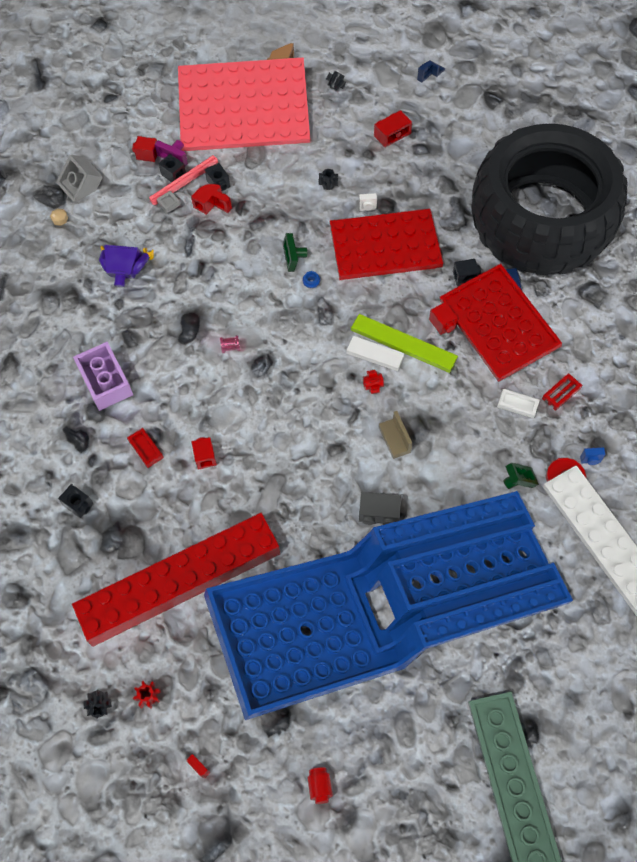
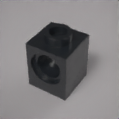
M171 154L159 163L161 175L170 182L186 173L184 163Z
M220 163L204 169L206 180L209 184L220 185L221 191L230 187L229 175Z
M475 258L454 262L453 275L457 286L481 274V267L477 265Z
M70 484L58 498L65 508L79 518L87 514L93 505L90 497L73 484ZM81 500L80 503L73 505L75 501Z

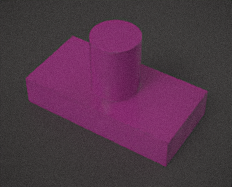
M159 140L155 143L157 156L164 159L171 154L184 163L186 167L188 164L186 152L182 151L184 144L180 140H176L172 146Z

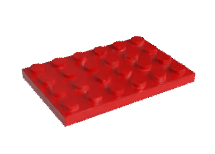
M431 209L330 221L339 280L443 268V260Z
M501 263L440 296V302H446L458 317V327L498 382L562 347L560 339Z

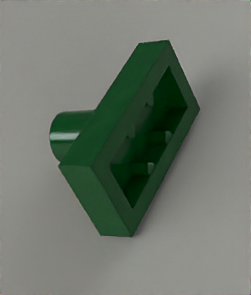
M286 233L282 245L288 272H295L298 258L307 257V247H295L293 233Z
M512 462L505 466L509 476L503 482L508 489L517 485L529 488L539 485L532 467Z

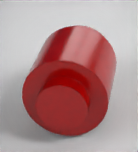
M320 767L309 770L307 779L310 800L315 801V804L328 803L329 798L333 797L330 774L327 773V768Z

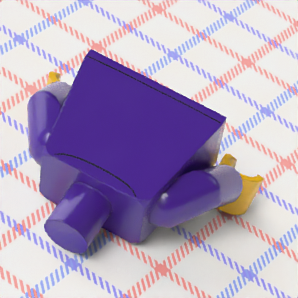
M102 245L100 247L99 262L103 270L110 277H115L114 286L125 287V279H134L148 260L154 258V250L152 249L151 252H147V248H143L142 253L138 247L105 245L104 247Z

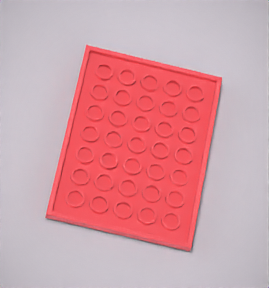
M304 57L178 66L180 141L184 144L182 151L310 143Z

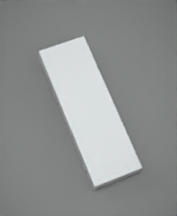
M353 336L347 348V354L395 371L399 370L405 354Z

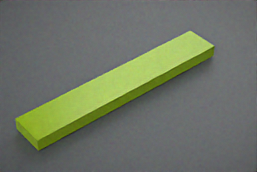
M361 314L357 316L351 327V331L448 373L451 372L458 359V355Z

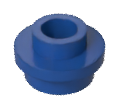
M309 271L303 276V284L307 288H315L320 284V277L316 272Z

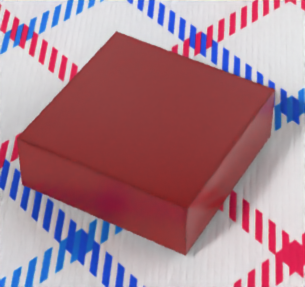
M193 754L187 759L189 765L202 778H206L210 774V771Z

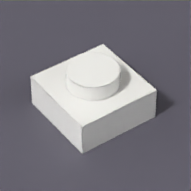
M376 193L359 194L360 211L376 210Z

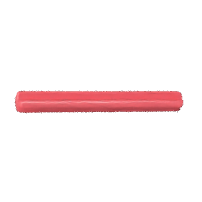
M214 155L210 156L149 197L150 202L153 205H157V198L169 191L175 193L205 173L204 169L217 164L218 159Z

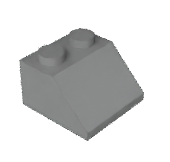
M69 155L56 183L73 202H78L95 192L103 177L85 157Z

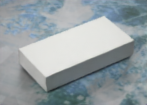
M503 389L497 407L534 419L540 400Z

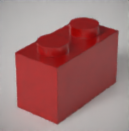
M400 110L374 124V137L384 147H387L411 134L412 121Z

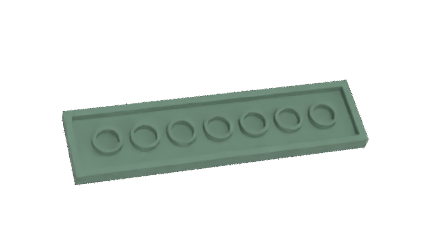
M512 692L469 701L470 712L511 862H561Z

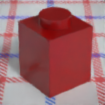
M137 136L136 142L132 146L136 160L156 161L155 143L157 138Z
M446 302L430 310L429 320L440 335L446 332L450 333L456 328L458 317Z
M200 437L195 441H191L198 470L217 466L210 437Z

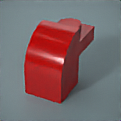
M217 184L204 185L191 196L193 208L206 215L214 206L227 213L232 209L230 197L222 194L221 186Z

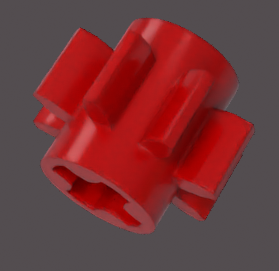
M376 370L367 371V375L363 376L364 389L369 390L371 394L379 393L380 388L384 387L382 373L377 374Z
M142 681V686L134 688L137 691V695L133 697V700H140L138 706L141 709L144 705L152 709L154 702H160L157 699V694L161 693L160 689H154L155 683L153 681L149 685ZM150 692L151 694L150 697L143 696L144 693Z

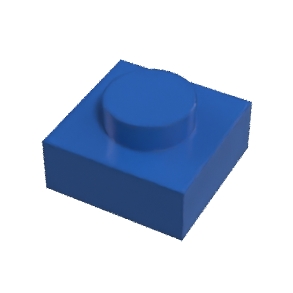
M604 447L584 448L580 456L581 464L596 465L601 463L605 456Z

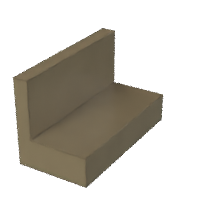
M394 411L393 419L379 423L378 426L393 459L411 453L412 441L399 413Z

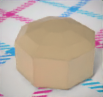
M58 208L51 212L50 218L54 225L61 226L67 223L68 216L64 209Z

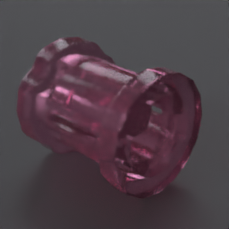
M238 335L232 338L220 337L222 353L231 350L240 351Z

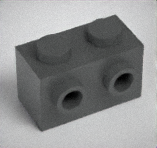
M361 492L359 522H363L366 525H373L375 523L385 525L399 521L401 495Z

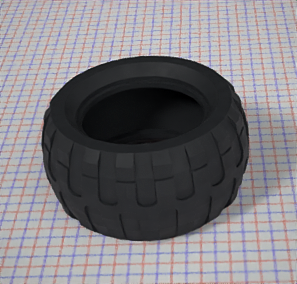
M531 125L513 131L512 134L502 137L495 143L494 148L487 153L478 168L472 190V216L481 243L491 250L495 258L523 272L526 271L537 275L566 274L572 272L577 267L583 268L587 266L613 241L623 221L627 204L628 186L627 178L623 175V164L615 156L613 150L599 138L582 129L568 125ZM528 183L556 185L573 193L580 200L585 211L566 218L544 217L523 208L514 199L511 191Z

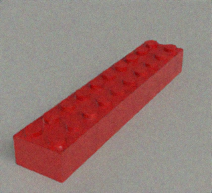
M261 512L72 603L86 641L94 647L205 592L206 588L224 583L280 555V548Z

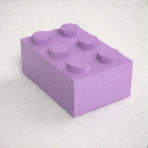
M108 342L73 357L99 411L133 396L130 385Z

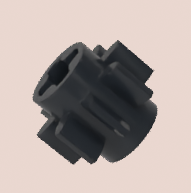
M334 71L333 74L329 72L326 78L329 81L327 85L337 91L339 87L343 89L346 84L343 80L345 76L337 71Z
M324 169L322 173H319L318 184L322 185L324 190H332L334 186H338V174H335L333 169Z
M99 689L88 693V700L83 701L84 709L87 710V716L91 715L96 719L107 715V708L112 707L111 699L108 698V692L103 693Z

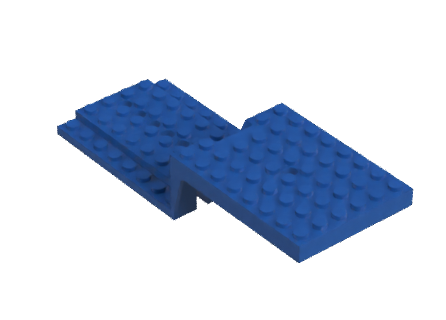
M518 491L373 527L359 543L347 552L206 588L204 593L205 601L244 719L249 720L403 670L425 649L571 603L573 599L555 564L548 563L532 531L535 524ZM519 550L525 552L526 558L520 556ZM501 555L507 556L510 563L504 562ZM484 560L490 561L492 568L487 567ZM466 565L473 566L475 573L469 572ZM449 570L455 571L457 578L451 577ZM430 575L437 576L439 583H434ZM412 580L418 581L421 589L415 588L412 585ZM379 586H382L395 617L394 621L384 630L379 629L365 594L374 591ZM307 626L311 630V635H304L301 632V627Z

